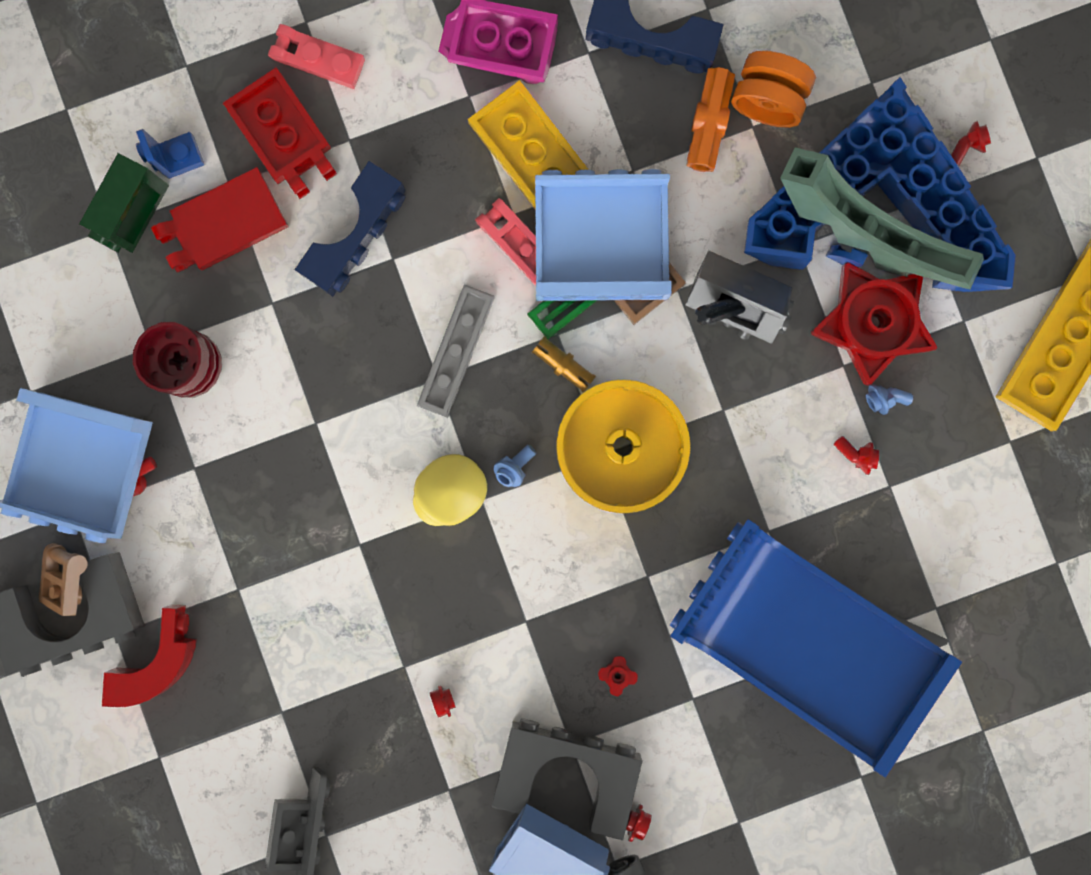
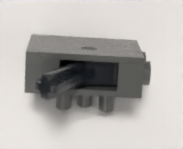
M708 250L694 279L685 305L696 310L697 322L701 325H716L717 321H722L723 325L727 328H738L737 334L743 340H748L753 335L772 344L778 333H785L792 318L789 314L793 308L794 301L790 300L792 287Z

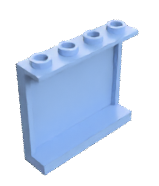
M617 169L609 171L608 174L596 175L593 170H578L575 172V175H562V172L558 170H546L542 172V175H535L536 301L668 300L672 294L671 281H669L668 182L670 174H661V170L658 169L643 170L641 174H628L627 170Z
M20 388L16 401L30 405L4 499L0 500L1 514L16 518H22V515L29 516L28 522L41 526H49L50 523L58 525L57 531L77 535L78 531L86 533L85 539L93 542L106 543L107 538L121 539L153 422L42 392Z

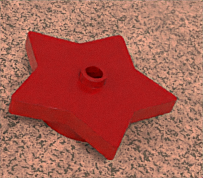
M846 263L841 268L838 305L811 331V335L847 350L863 384L866 386L871 385L895 357L925 353L937 349L936 343L920 317L919 300L923 276L910 274L907 277L901 276L884 280L851 263ZM872 316L878 319V327L872 323Z

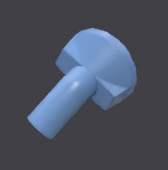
M875 384L868 387L869 393L866 394L869 407L874 412L878 411L882 415L887 414L889 409L896 405V402L908 406L913 401V395L909 392L892 387L886 389L881 385L877 386Z
M528 444L512 459L508 456L501 458L494 465V472L498 482L506 487L520 486L526 476L521 468L537 454L534 448Z

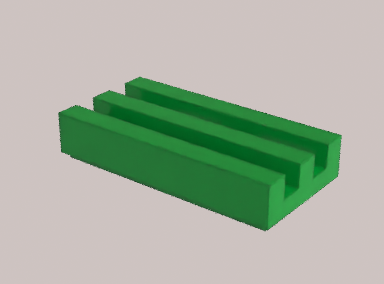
M585 300L549 330L546 325L576 301H564L540 320L538 315L555 302L543 301L527 313V316L549 340L598 300Z

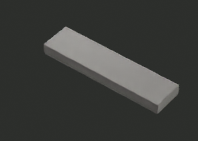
M464 284L417 403L418 407L446 418L449 417L495 299L494 295Z

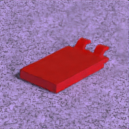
M277 67L223 102V105L274 181L280 184L286 180L299 199L310 193L300 175L316 165L326 181L337 175L324 153L332 149Z
M256 167L170 210L173 220L158 223L151 227V230L156 239L160 240L162 244L176 237L178 238L183 250L166 256L171 269L175 268L178 273L195 263L203 271L289 228L261 171Z

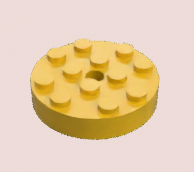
M614 380L590 388L580 395L568 408L559 427L557 459L563 477L580 498L592 506L605 511L633 513L655 506L675 490L682 480L689 462L690 437L687 424L680 410L663 392L639 381ZM622 437L628 439L632 447L631 452L623 457L618 455L613 447L616 439Z

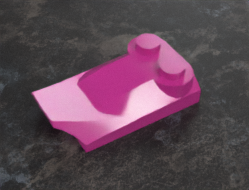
M461 0L458 8L446 16L438 52L443 54L450 63L518 77L528 84L544 83L549 72L556 42L558 14L485 0Z

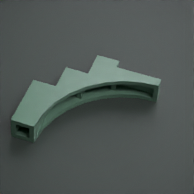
M794 148L780 179L799 217L830 225L838 243L869 251L877 269L906 277L909 273L965 289H971L984 261L983 254L955 246L906 225L879 209L852 188L835 169L828 155Z

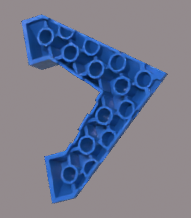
M899 77L820 153L828 155L838 173L860 195L864 196L879 185L913 228L955 246L983 254L984 261L970 290L933 280L932 288L960 292L1011 289L1013 287L1015 253L1009 244L1005 245L995 230L997 225L984 205L980 206L969 190L971 185L943 142L939 141L932 130L934 128L919 105H914L905 91L907 88L905 83ZM783 186L760 210L749 218L744 253L770 266L803 270L812 261L815 232L825 224L799 217Z

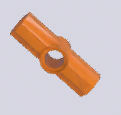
M717 67L708 68L701 101L697 104L691 129L693 137L686 164L687 167L693 170L713 172L715 169L721 138H724L729 121L730 109L728 106L735 81V74L730 72L729 69Z

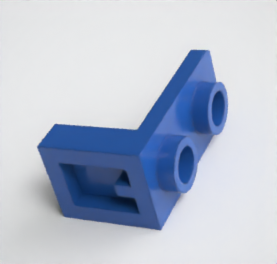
M144 129L136 131L140 141L136 143V148L144 163H150L156 172H161L168 179L205 165L194 135L191 132L158 143Z

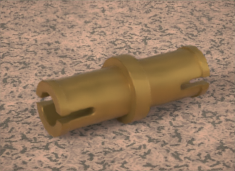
M545 336L531 352L555 370L554 374L557 376L561 374L579 388L581 392H584L596 377L573 360L574 355L570 352L568 354L564 353Z

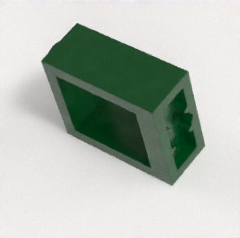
M117 153L79 225L90 230L87 237L119 253L121 248L133 253L169 185L145 166Z

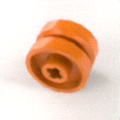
M755 51L748 54L741 72L743 80L738 82L731 100L733 107L742 115L765 125L785 128L798 126L806 108L804 99L808 98L811 94L816 80L815 72L802 61L783 53Z

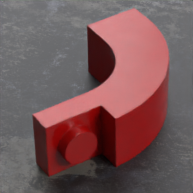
M170 605L162 608L159 649L155 658L147 667L137 669L116 667L104 672L102 707H128L141 704L165 692L183 676L193 658L197 640L184 638V634L187 633L189 628V615L185 614L186 605Z

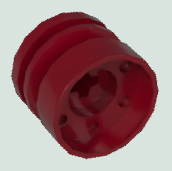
M160 322L147 328L138 338L133 349V366L138 378L147 387L181 398H195L207 393L217 383L222 370V357L217 345L207 335L176 322Z

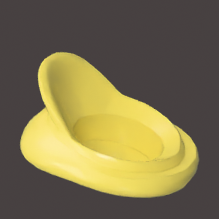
M449 454L439 457L426 466L416 478L413 496L414 510L419 518L429 525L452 526L459 524L474 515L484 503L487 495L486 477L479 466L466 456Z

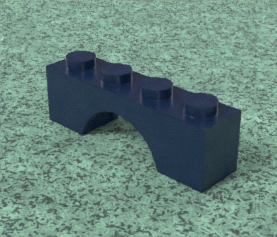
M594 0L586 27L585 40L591 41V44L598 48L606 49L609 46L618 48L624 54L632 57L644 55L653 58L659 64L671 65L674 63L685 66V69L689 72L700 74L707 72L708 68H712L724 24L691 16L681 28L675 31L656 33L645 29L635 20L630 10L629 0Z
M368 161L351 186L359 204V219L354 230L345 239L337 243L319 244L313 242L294 269L332 297L336 292L341 293L346 288L351 278L349 273L355 264L357 266L362 264L369 252V249H367L373 238L378 239L387 227L385 220L392 211L397 212L406 198L404 195L406 190L402 182Z

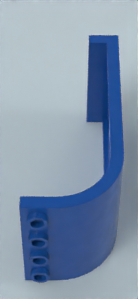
M749 519L744 525L738 522L727 538L732 544L726 553L718 551L708 566L713 572L706 583L699 580L690 593L689 597L694 601L688 610L680 609L669 626L674 628L670 637L681 644L688 643L710 655L872 766L874 771L886 778L962 664V661L945 652L769 536Z

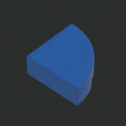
M841 245L831 246L826 254V257L841 265L851 263L858 268L863 266L868 256L867 253L856 248L848 252L842 249Z

